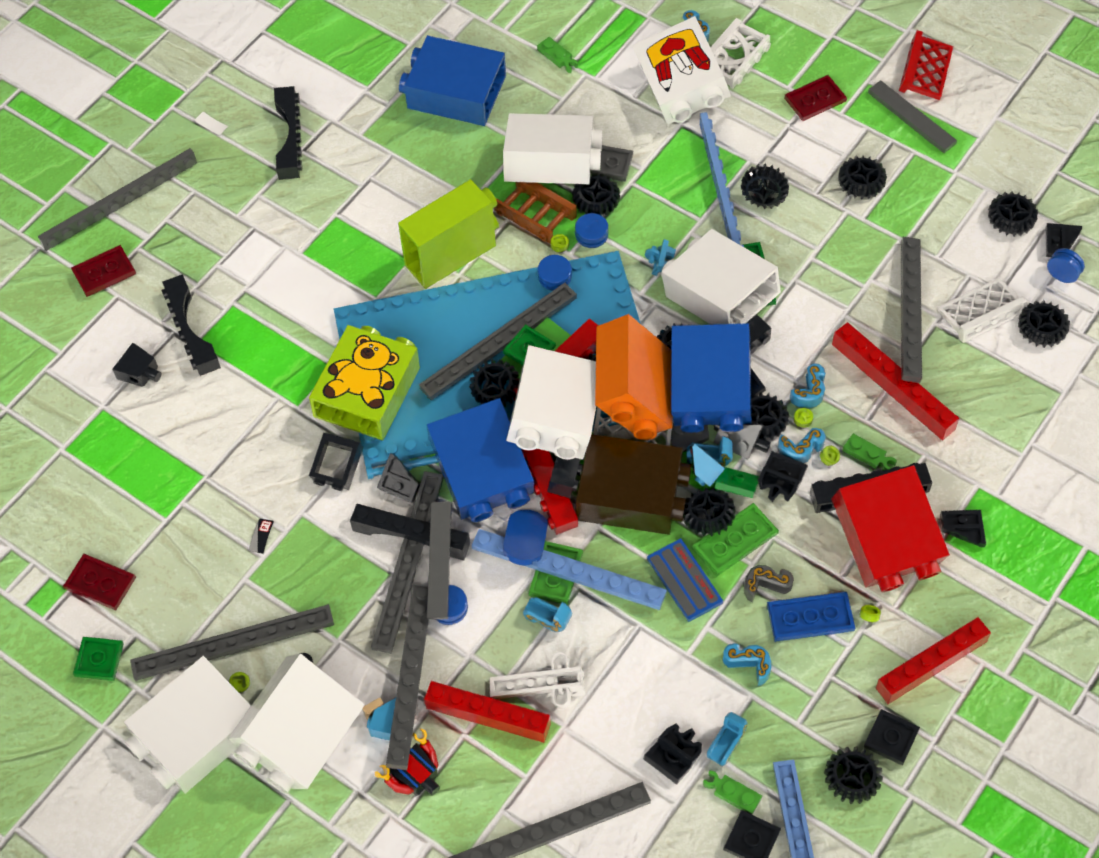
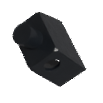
M135 343L129 346L112 369L116 379L141 387L145 386L149 379L158 382L162 375L157 370L158 365L155 358Z

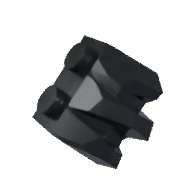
M771 451L766 465L759 476V487L761 490L770 489L768 498L771 502L779 494L784 495V500L788 502L798 490L808 465Z
M675 723L658 737L657 742L644 755L643 760L677 785L700 756L702 743H693L691 741L696 734L692 728L684 733H680L679 726Z

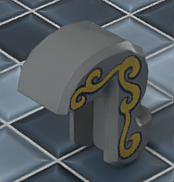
M757 565L751 568L746 576L744 594L747 600L752 603L758 586L787 594L792 590L793 575L785 569H781L780 573L777 574L767 565Z

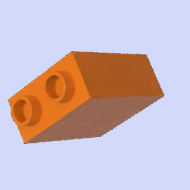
M629 314L597 326L595 405L608 414L614 422L621 424L633 433L635 438L651 440L657 436V433L672 428V350Z

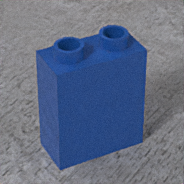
M427 35L422 47H415L412 52V69L410 73L404 72L402 74L399 92L404 93L406 96L407 109L485 126L506 78L505 53Z
M749 323L672 326L671 413L674 426H681V430L684 432L697 433L704 430V425H720L722 431L736 432L743 429V424H752Z
M500 398L426 424L429 441L461 520L470 517L472 522H480L491 517L494 514L492 509L507 503L509 509H514L530 501L529 495L534 493V480L521 448L516 443L506 441L510 421Z

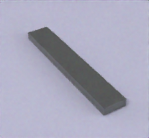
M881 80L869 88L868 93L941 152L945 153L956 145L957 140Z
M431 502L428 620L448 619L451 502Z

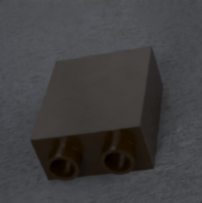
M591 434L576 499L578 521L670 535L672 520L683 521L684 505L686 503V498L676 497L678 486L688 487L692 464L682 463L683 448Z

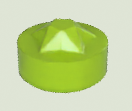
M557 234L551 238V248L555 252H564L568 249L569 240L567 236Z
M807 408L796 410L794 414L795 424L802 428L809 427L813 422L812 411Z
M826 446L820 452V459L825 465L832 466L840 460V452L834 446Z
M864 605L861 607L859 615L865 621L877 622L880 619L881 611L876 606Z
M236 672L231 675L229 683L238 693H241L249 688L250 678L244 672Z

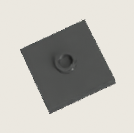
M602 145L600 170H592L591 174L594 176L600 174L601 177L606 175L607 179L612 178L613 180L626 182L633 158V151Z

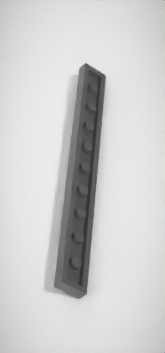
M189 148L38 236L45 251L55 247L95 222L102 220L107 215L148 193L150 190L162 185L169 179L176 177L181 172L193 167V165L197 164L193 150Z
M903 236L901 239V380L920 383L922 380L921 239Z
M566 283L562 284L420 383L419 389L432 401L476 370L478 365H483L485 361L487 362L503 351L525 325L534 329L547 317L550 318L577 299V294Z
M424 471L410 518L430 523L431 502H437L444 479L443 475ZM406 538L403 540L371 645L372 650L392 654L424 544Z
M413 585L386 768L408 769L429 621L427 619V586Z
M327 604L131 659L133 678L135 681L191 666L202 656L209 661L333 626L334 621L330 606Z
M642 781L448 858H513L651 803V800Z

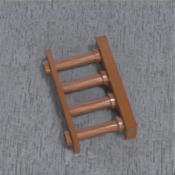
M515 182L516 189L504 202L496 198L497 206L494 208V211L498 215L506 217L551 244L555 227L564 218L573 221L577 216L575 204L539 183ZM521 193H526L530 196L518 210L510 207L512 202ZM535 201L543 203L544 206L532 219L524 215ZM550 209L558 212V215L547 227L538 223Z

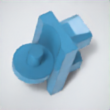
M664 239L662 246L658 248L652 246L651 249L645 251V257L649 260L648 262L654 263L652 275L657 276L659 272H662L664 265L667 263L665 258L668 260L674 258L676 249L668 246V240Z

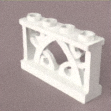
M736 18L710 47L730 88L733 89L737 84L739 85L745 74H749L753 65L760 61L762 54L770 49V35H764L742 24V21ZM742 46L745 57L728 61L726 49H737ZM724 68H728L729 74L731 70H734L735 72L733 73V75H729L724 72Z

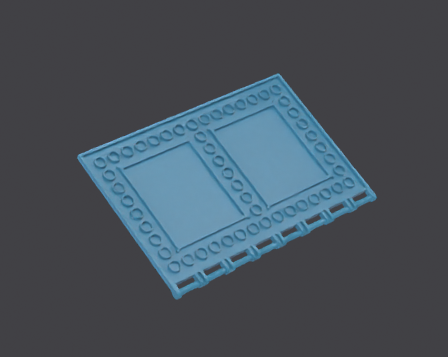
M619 251L569 261L572 267V278L568 286L577 294V299L552 315L549 319L570 335L589 318L596 324L601 325L629 314L640 323ZM538 267L333 308L339 339L347 325L359 329L362 326H370L379 331L381 336L393 340L397 337L409 339L418 349L420 369L384 440L382 441L359 433L368 479L382 475L385 466L373 469L372 467L386 464L390 453L395 454L409 471L415 467L438 463L436 456L411 461L410 459L435 454L428 438L426 424L481 405L475 401V397H472V390L469 387L472 384L470 377L475 376L471 372L432 401L419 389V384L551 293L552 290H548L540 284L538 280ZM501 351L496 356L488 360L487 363L491 364L492 359L495 360V362L497 363L499 359L501 360L505 356V354H503V351ZM486 379L482 383L481 390L487 382ZM509 379L506 381L507 383L504 385V390L508 387ZM514 400L512 403L506 402V408L504 407L510 422L515 403ZM601 411L600 416L602 418L610 417L604 411ZM596 414L594 416L592 432H594ZM612 421L607 425L614 426L618 425L619 423Z

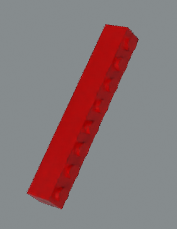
M847 322L834 332L832 345L943 441L956 430L959 417L919 383L901 380V367Z

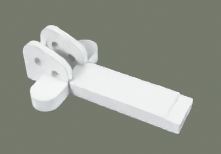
M559 651L552 656V670L490 677V698L502 699L552 693V700L555 706L559 709H565L569 706L571 697L585 695L583 685L585 674L580 666L570 668L568 656L564 652ZM558 680H559V681H578V682H576V683H567V684H559V685H558Z

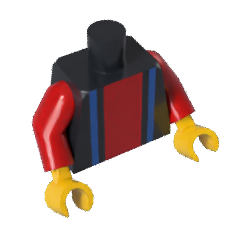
M419 728L422 732V737L418 739L415 733L412 736L420 742V745L416 743L410 749L408 769L386 768V765H380L384 773L381 775L376 771L375 776L377 778H384V782L396 793L407 795L413 793L418 796L425 789L433 796L440 789V786L434 781L438 776V759L430 741L426 740V731Z

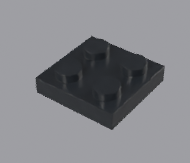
M881 709L864 744V748L903 766L920 727Z
M741 810L723 850L739 858H769L781 828Z

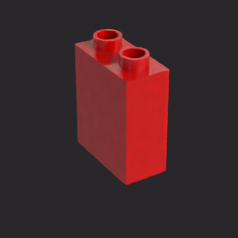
M914 465L840 488L833 496L832 502L865 588L878 584L883 593L903 586L902 576L916 572L918 580H924L942 572L939 564L950 554Z

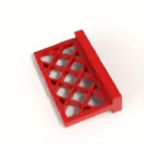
M916 30L910 44L899 91L905 93L906 90H910L940 100L954 46L922 36V31ZM923 43L930 45L931 48L926 50ZM939 49L947 50L948 53L942 55ZM935 52L938 57L933 59L929 53ZM925 55L928 61L923 62L920 57ZM940 60L944 64L941 68L936 64ZM931 64L935 70L929 71L926 66ZM922 68L925 74L920 75L916 69ZM938 73L941 79L936 81L933 74ZM928 77L931 83L926 84L923 78ZM919 81L922 86H915L913 82ZM935 86L938 93L931 91L930 87Z

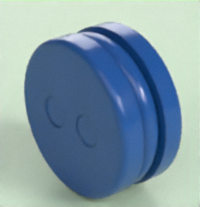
M595 213L581 216L575 224L576 240L580 245L587 248L602 246L608 239L607 220Z
M1065 248L1056 250L1047 262L1049 273L1063 283L1075 282L1085 268L1083 259L1076 252Z
M549 255L540 261L538 265V280L544 288L553 291L562 284L566 283L569 285L571 282L572 267L565 257Z
M449 585L448 619H437L436 621L444 625H453L464 619L468 611L466 594L461 588Z

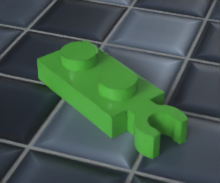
M551 37L546 38L537 45V50L559 68L565 66L568 73L572 72L571 66L578 68V62L572 59V54Z
M854 433L850 436L842 450L874 469L881 466L883 471L889 470L891 467L887 464L895 466L897 463L895 458L885 457L887 451Z
M710 770L708 776L712 777L714 781L708 782L704 780L703 785L708 789L715 788V796L753 815L762 799V795L727 775L720 779L716 772Z

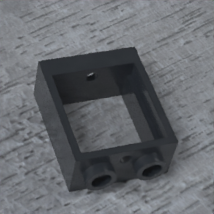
M323 432L309 473L313 483L319 486L331 485V488L338 491H343V489L349 490L363 450L362 444L358 441ZM328 446L351 452L342 480L319 474Z

